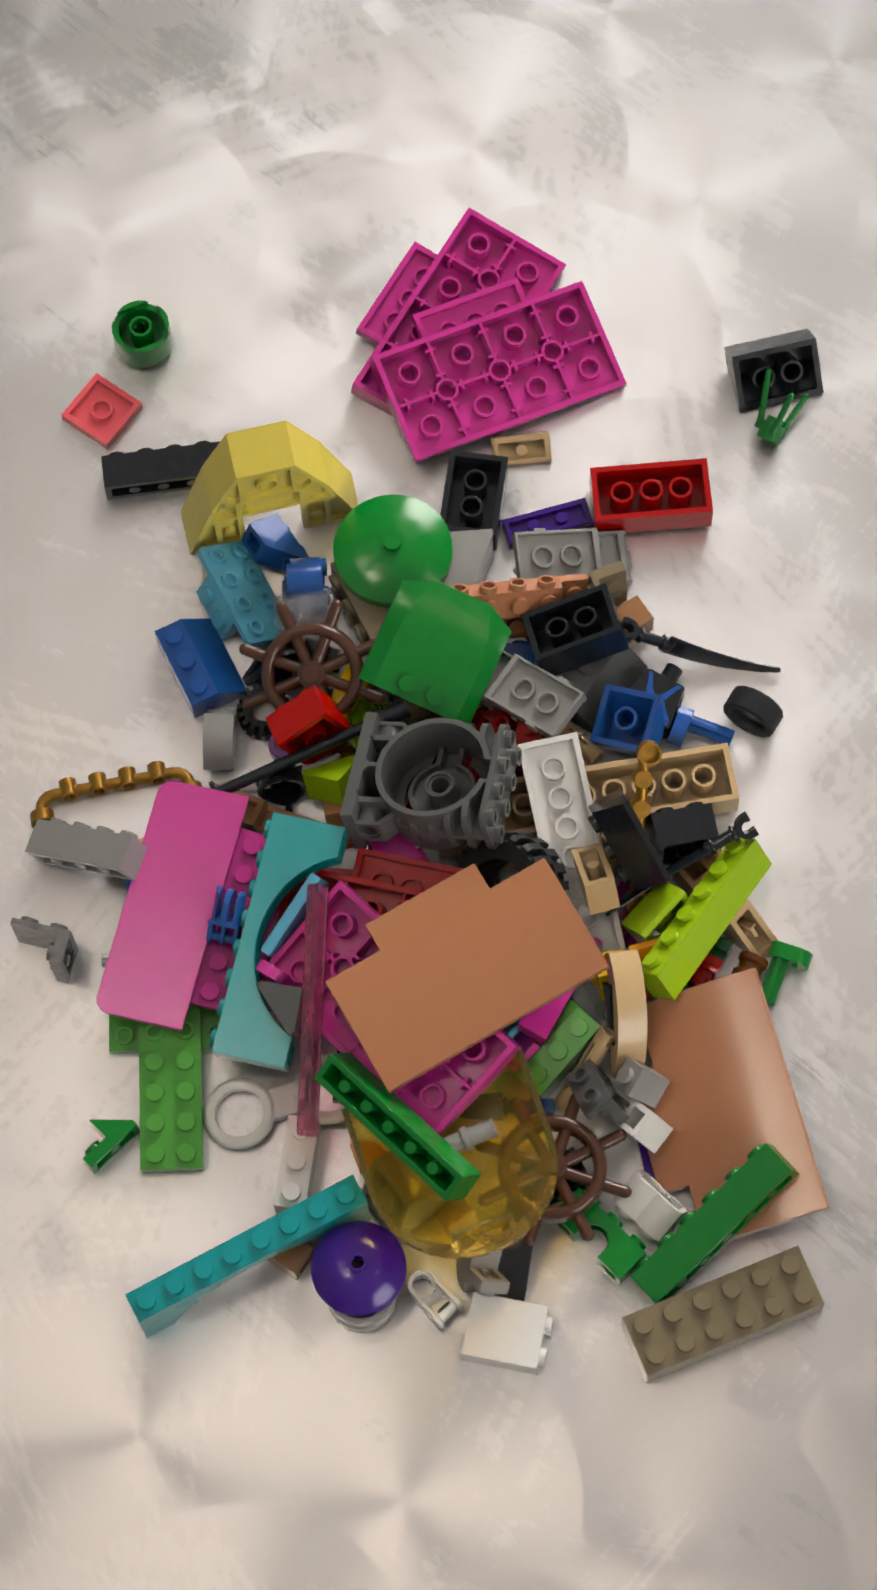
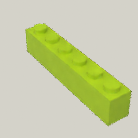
M738 838V842L734 840L725 846L715 862L709 867L708 872L700 883L693 889L687 901L677 911L676 916L666 930L661 933L660 938L650 952L644 957L641 963L644 983L653 997L675 1000L772 865L756 839Z

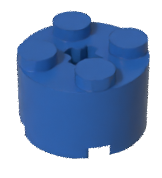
M283 558L282 572H286V576H284V581H282L283 603L288 606L292 617L322 616V614H327L329 587L324 586V576H327L326 558Z

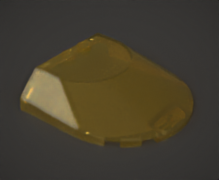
M522 1050L516 1052V1056L441 1135L442 1138L458 1132L462 1126H465L466 1129L489 1120L491 1117L496 1126L499 1137L473 1146L471 1151L465 1149L459 1152L481 1173V1176L465 1199L445 1201L346 1108L341 1109L375 1211L385 1226L397 1238L418 1251L450 1259H469L493 1254L505 1249L525 1236L541 1219L553 1197L558 1175L556 1144Z

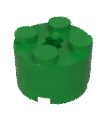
M142 300L130 302L120 308L117 312L118 315L112 323V334L120 358L132 369L151 367L168 358L171 354L172 335L165 311L158 305L154 306L148 304V301Z

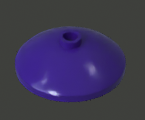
M350 1221L331 1229L317 1244L311 1260V1277L320 1298L333 1310L349 1316H368L385 1309L398 1297L406 1279V1258L399 1241L386 1228L368 1221ZM355 1259H362L364 1264L360 1268H354L352 1262Z

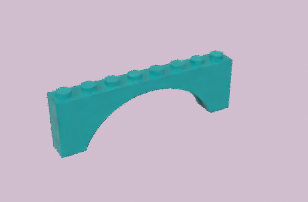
M273 812L271 821H266L263 837L266 838L264 850L260 849L256 858V868H259L256 880H251L248 890V897H251L249 908L244 909L241 916L240 925L244 927L241 939L237 938L233 947V957H236L233 969H228L225 978V986L228 987L225 999L221 998L218 1005L217 1016L220 1017L218 1028H214L210 1036L209 1046L213 1047L212 1052L216 1056L289 1073L296 1042L278 1025L272 1016L264 996L256 985L260 982V975L255 970V967L260 959L261 944L266 927L276 908L286 895L299 883L308 878L310 874L342 864L349 836L345 827Z
M352 1174L125 1294L144 1334L149 1338L175 1324L199 1300L249 1268L288 1249L322 1238L331 1229L343 1223L371 1220L368 1201Z

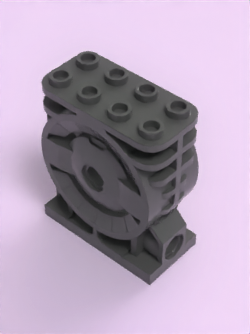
M366 712L340 811V817L354 847L367 849L368 841L387 842L399 833L408 842L426 849H451L468 843L470 848L477 849L480 847L482 840L485 841L488 849H497L498 845L504 841V819L509 817L510 793L514 792L516 788L515 770L516 766H520L522 761V750L520 747H517L515 731L511 730L509 724H500L498 732L495 733L491 723H483L480 732H478L474 724L451 718H432L407 726L405 722L381 721L378 713ZM468 759L472 760L470 769L480 778L477 783L471 771L466 768ZM407 795L412 809H408L406 806Z

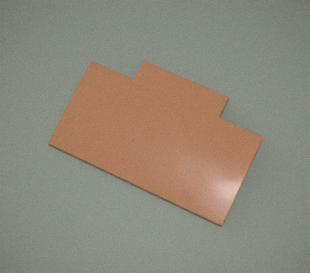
M543 858L492 888H489L474 863L365 924L379 951L325 981L390 1094L609 969V965L546 859Z
M757 968L744 970L681 991L675 1000L660 998L647 1003V1046L653 1066L650 1068L659 1072L670 1082L655 1108L642 1102L640 1103L673 1128V1131L655 1154L647 1149L656 1181L664 1190L671 1194L689 1187L697 1211L704 1204L702 1199L711 1190H718L726 1183L724 1178L732 1169L737 1166L741 1168L749 1160L747 1155L753 1148L759 1144L763 1146L765 1143L773 1145L799 1174L731 1241L830 1208Z

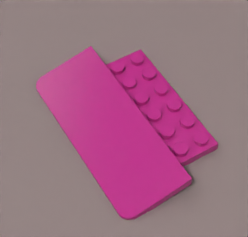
M177 781L166 782L158 789L142 842L148 848L136 880H131L97 993V1005L102 1012L179 1032L183 1031L190 1005L217 1012L221 998L225 999L228 987L225 986L227 971L229 968L233 969L236 957H233L232 944L225 943L223 946L216 940L212 942L206 941L209 925L207 920L212 917L217 886L225 887L226 893L229 889L237 890L238 895L241 891L247 892L244 909L249 908L251 897H248L249 885L252 879L256 880L259 868H256L257 854L260 849L264 850L266 842L263 834L241 828L249 803L248 796ZM281 903L276 908L266 927L261 947L276 926ZM216 925L215 931L221 932L222 926ZM229 928L228 934L234 935V929ZM260 951L259 961L262 959L268 961L269 956Z

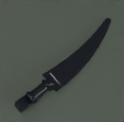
M626 616L621 621L623 629L629 631V633L624 631L628 644L636 641L638 644L641 642L658 647V650L663 653L716 667L756 672H781L780 667L742 660L696 646L674 636L667 637L665 634L660 636L645 631L644 627L640 628L635 620Z
M743 812L738 815L734 821V826L728 827L729 830L712 840L708 838L701 847L667 867L666 869L670 876L708 855L717 854V850L734 840L738 842V838L752 839L759 834L754 826L748 830L742 829V825L750 821L747 813ZM652 887L633 891L619 902V908L609 910L606 916H610Z

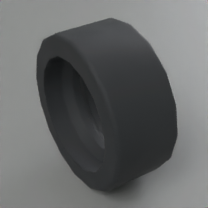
M736 686L723 706L724 713L729 720L742 730L759 737H770L783 718L782 709L772 698L748 686Z

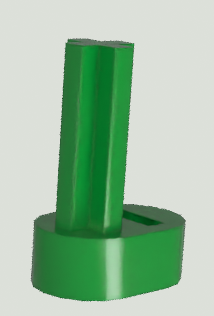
M772 941L767 955L770 963L762 983V988L768 1006L775 1005L787 968L791 967L807 971L813 957L812 953L805 949L780 941Z

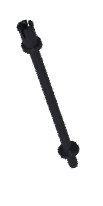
M404 699L384 709L379 710L376 708L373 710V712L378 713L381 721L398 722L412 716ZM363 721L220 786H216L213 781L208 782L209 786L215 790L229 793L236 792L360 736Z

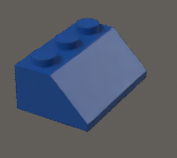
M210 618L180 619L154 631L157 644L194 718L207 713L208 709L221 707L238 699L240 694L245 695L244 690L246 687Z

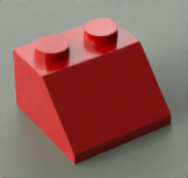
M315 685L303 690L293 700L278 707L275 712L266 717L277 746L288 754L351 727L332 699ZM340 745L333 747L327 751H324L307 760H304L301 763H303L304 765L315 763L316 761H318L319 759H321L322 757H324Z

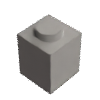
M627 1057L622 1067L618 1070L612 1085L627 1096L655 1108L670 1081L656 1070Z

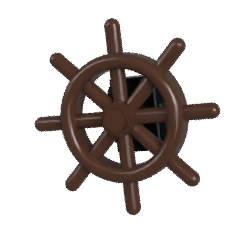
M334 600L331 603L324 624L303 623L296 625L288 606L283 602L278 603L276 611L285 631L272 641L267 651L247 643H243L239 647L242 655L262 662L261 680L263 691L244 699L242 707L245 710H251L269 701L276 710L278 707L288 703L283 698V694L286 693V695L295 698L303 690L313 685L329 697H331L334 688L346 692L341 701L336 704L343 715L353 707L359 697L379 705L384 704L386 701L385 694L363 686L364 680L358 678L363 667L362 657L368 655L375 638L356 646L344 632L335 628L343 608L340 600ZM318 635L319 639L318 641L312 638H305L303 640L302 636ZM330 641L335 642L341 649L329 645ZM290 642L298 656L297 662L280 656L282 650ZM350 665V681L337 677L334 673L339 674L342 666ZM278 667L293 673L292 677L276 684L275 668Z
M574 1094L570 1096L564 1116L545 1115L536 1118L532 1117L522 1098H515L512 1105L522 1125L509 1136L504 1146L488 1141L474 1146L478 1152L500 1158L499 1177L502 1187L482 1196L479 1199V1206L485 1209L508 1199L517 1211L529 1218L523 1236V1242L528 1246L535 1243L541 1223L557 1224L573 1220L584 1241H591L594 1238V1232L584 1214L595 1205L602 1191L622 1198H628L632 1194L629 1186L606 1179L607 1162L604 1150L623 1142L627 1137L626 1132L618 1129L598 1139L588 1127L576 1120L580 1106ZM558 1132L552 1152L541 1133ZM570 1136L576 1138L584 1145V1147L575 1150L574 1147L566 1150ZM530 1139L540 1158L519 1152L518 1150ZM590 1157L594 1166L593 1175L586 1171L582 1161ZM513 1163L524 1166L521 1168V1173L518 1174V1179L516 1180L512 1176ZM578 1187H580L583 1191L586 1190V1192L576 1200L573 1192ZM562 1201L564 1203V1206L552 1207Z

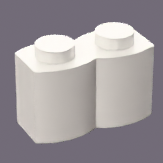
M642 1169L635 1171L624 1184L631 1188V1196L622 1198L615 1195L612 1199L617 1205V1212L628 1220H631V1218L635 1220L640 1226V1233L650 1241L656 1240L659 1242L665 1235L671 1233L688 1212L675 1197L665 1191L651 1175Z

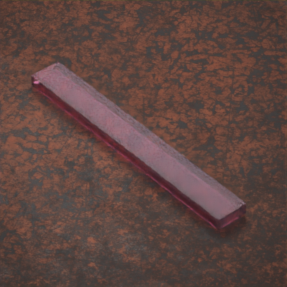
M321 884L307 885L297 1115L298 1136L317 1138L320 1084L314 1078L321 1069L328 887Z

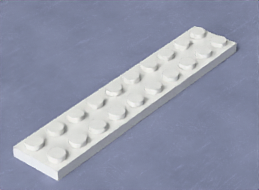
M577 732L517 744V747H520L522 750L521 767L537 838L546 841L549 845L547 849H554L559 855L558 863L564 864L566 873L563 874L564 880L569 881V890H566V894L590 934L602 941L598 947L601 953L608 950H626L617 911L610 916H606L608 911L590 915L571 850L601 842L602 844L600 832L596 833L587 818L592 815L588 806L593 804ZM588 980L577 986L572 993L573 1000L599 1023L606 1026L604 1001H601L598 985L592 986L591 980Z

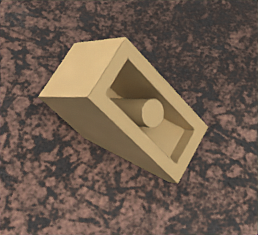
M601 842L571 850L582 893L590 915L619 908L620 904L615 878Z

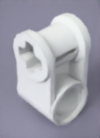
M416 1270L409 1276L407 1283L408 1295L438 1329L443 1330L445 1323L457 1311L462 1312L465 1309L461 1301L428 1270ZM423 1279L429 1282L431 1287L426 1293H418L413 1289L414 1282Z

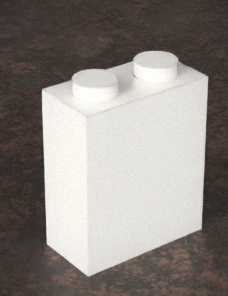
M473 1292L461 1351V1360L536 1375L538 1366L544 1367L547 1348L542 1347L544 1335L550 1336L553 1317L548 1316L549 1306L498 1296L486 1297Z

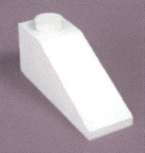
M613 1085L629 1119L621 1125H618L611 1116L608 1119L655 1154L673 1131V1128L646 1106L627 1096Z

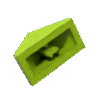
M355 754L302 770L309 798L342 805Z

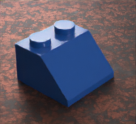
M606 683L590 741L600 748L636 756L637 746L642 741L652 740L660 746L664 734L663 697Z

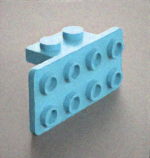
M241 540L205 546L198 550L197 556L208 576L196 593L222 640L231 638L238 630L244 643L256 646L271 643L279 634L285 631L276 611V606L279 602L258 563L248 552Z

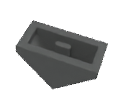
M266 981L258 982L256 984L288 1035L296 1038L304 1035L312 991Z

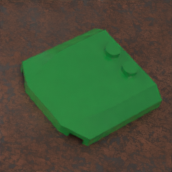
M437 580L401 581L358 678L445 718L471 723L512 631L490 604Z

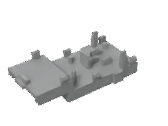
M534 528L533 531L514 532L512 542L517 578L532 579L542 575L563 576L584 573L589 578L588 572L622 560L626 568L627 584H631L633 579H631L629 566L632 565L630 551H627L626 532L624 530L598 532L597 528L548 531L545 528Z
M504 650L481 698L485 707L491 710L495 709V707L500 708L510 714L513 720L524 722L528 729L535 733L539 731L545 738L559 736L583 702L587 700L585 693L573 687L569 680L562 676L556 677L516 653L513 656Z

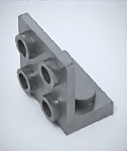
M22 916L21 919L12 918L10 924L18 942L48 949L46 960L49 961L50 969L53 971L56 980L69 984L78 954V947L71 931L68 930L69 928L58 923H51L50 926L39 924L38 920L27 916Z

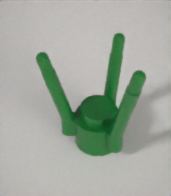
M767 369L758 418L754 427L759 428L757 436L778 444L780 438L783 439L788 427L808 400L809 395H803L785 422L783 419L794 398L793 393L788 395L777 418L768 415L765 420L764 416L771 378V370Z

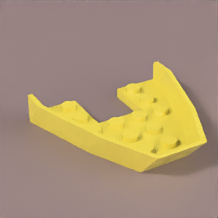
M286 420L225 434L201 467L181 510L190 555L197 554L201 547L242 540L245 533L243 517L300 505L304 529L342 521L352 509L358 506L352 473L317 439Z

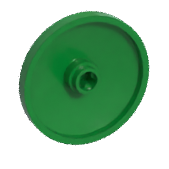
M382 495L362 502L345 516L334 538L333 555L335 568L340 580L354 596L368 604L389 608L401 581L437 580L443 583L451 567L453 549L450 531L445 521L431 506L421 500L405 495Z

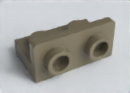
M622 560L588 572L589 584L586 585L587 589L606 583L616 606L627 600L626 568Z

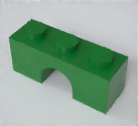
M580 1187L573 1192L576 1200L585 1193ZM598 1199L595 1205L584 1215L591 1229L602 1234L607 1241V1247L597 1256L596 1264L619 1286L636 1270L635 1265L646 1256L644 1251L646 1246L636 1235L632 1234L629 1236L622 1229L623 1223L615 1214L610 1212L607 1215L599 1207L601 1202ZM573 1220L556 1224L573 1241L581 1236Z

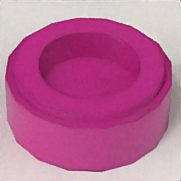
M263 959L255 967L256 971L278 984H282L287 976L284 971Z

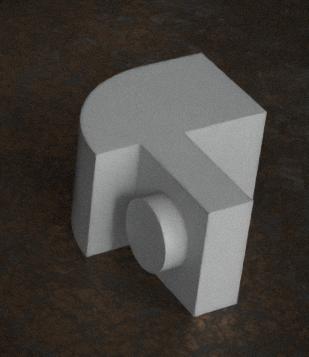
M217 707L208 709L207 713L204 714L203 770L234 769L236 758L235 733L238 722L237 709Z
M462 1233L457 1253L456 1271L459 1285L463 1291L477 1292L486 1297H493L495 1294H508L510 1282L498 1271L503 1245L492 1234Z

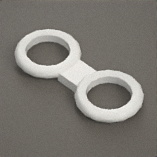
M333 1053L319 1054L307 1060L298 1070L294 1082L267 1090L259 1082L247 1078L230 1079L218 1085L208 1096L203 1109L204 1125L209 1136L220 1146L232 1150H243L260 1144L272 1131L274 1122L288 1119V1114L319 1118L322 1125L339 1124L351 1118L353 1114L344 1106L335 1111L324 1112L315 1109L306 1098V1085L309 1078L315 1071L321 1069L329 1055ZM245 1091L254 1094L260 1099L263 1106V1117L260 1125L252 1133L245 1136L234 1137L225 1134L219 1128L216 1119V1112L221 1101L234 1092Z

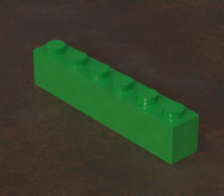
M333 1053L329 1055L314 1079L445 1201L465 1199L481 1176V1173L394 1092L389 1094L382 1081L352 1053Z
M765 1143L763 1146L759 1144L753 1148L747 1155L749 1160L741 1168L737 1166L732 1169L724 1178L726 1183L718 1190H711L702 1199L704 1204L696 1212L691 1211L681 1219L679 1223L681 1227L674 1234L668 1233L658 1242L657 1246L659 1249L651 1256H644L635 1265L636 1271L631 1277L655 1304L675 1296L799 1174L773 1145Z

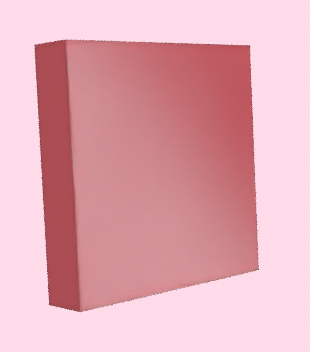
M96 373L61 416L63 421L108 450L141 411L143 406L142 402Z

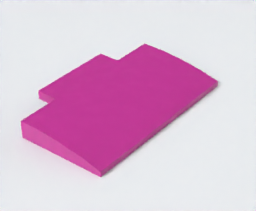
M469 207L438 255L414 241L356 329V334L377 347L353 382L351 393L392 416L369 362L373 355L420 339L411 320L413 314L516 277L520 282L526 299L529 300L549 293L565 269L566 264Z
M516 277L412 315L411 320L420 339L373 355L369 362L389 410L415 463L627 385L583 281L527 300Z
M339 880L270 959L269 963L286 973L287 976L282 983L283 985L312 991L306 1020L341 1053H352L380 1079L325 981L379 951L365 924L381 915L347 883ZM259 973V975L267 982L276 983L275 981ZM502 1029L393 1092L441 1136L521 1051L522 1047Z

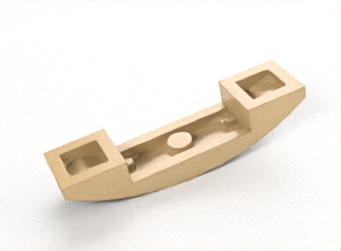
M636 949L606 952L609 965L607 979L608 984L612 985L614 1045L610 1046L611 1076L613 1077L617 1076L618 1070L622 1067L627 1057L644 1065L646 1060L647 1002L641 960Z

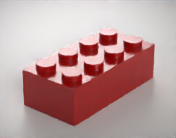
M707 458L590 468L589 485L594 528H597L598 532L624 530L626 533L712 525L713 506Z

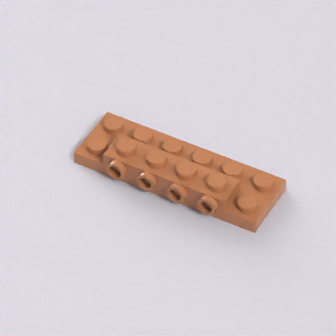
M586 573L563 576L542 575L532 579L512 578L509 581H483L480 584L471 585L457 583L450 587L490 604L512 631L509 637L511 639L528 637L521 614L588 590L586 585L589 584V578Z

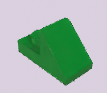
M89 1120L92 1128L103 1138L101 1142L95 1141L85 1151L86 1156L83 1158L86 1167L94 1175L140 1133L138 1125L133 1120Z

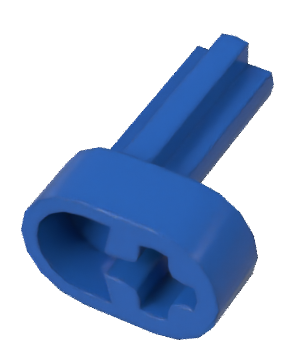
M680 705L666 744L681 749L685 735L689 732L719 744L728 743V747L730 746L735 730L694 716V710Z

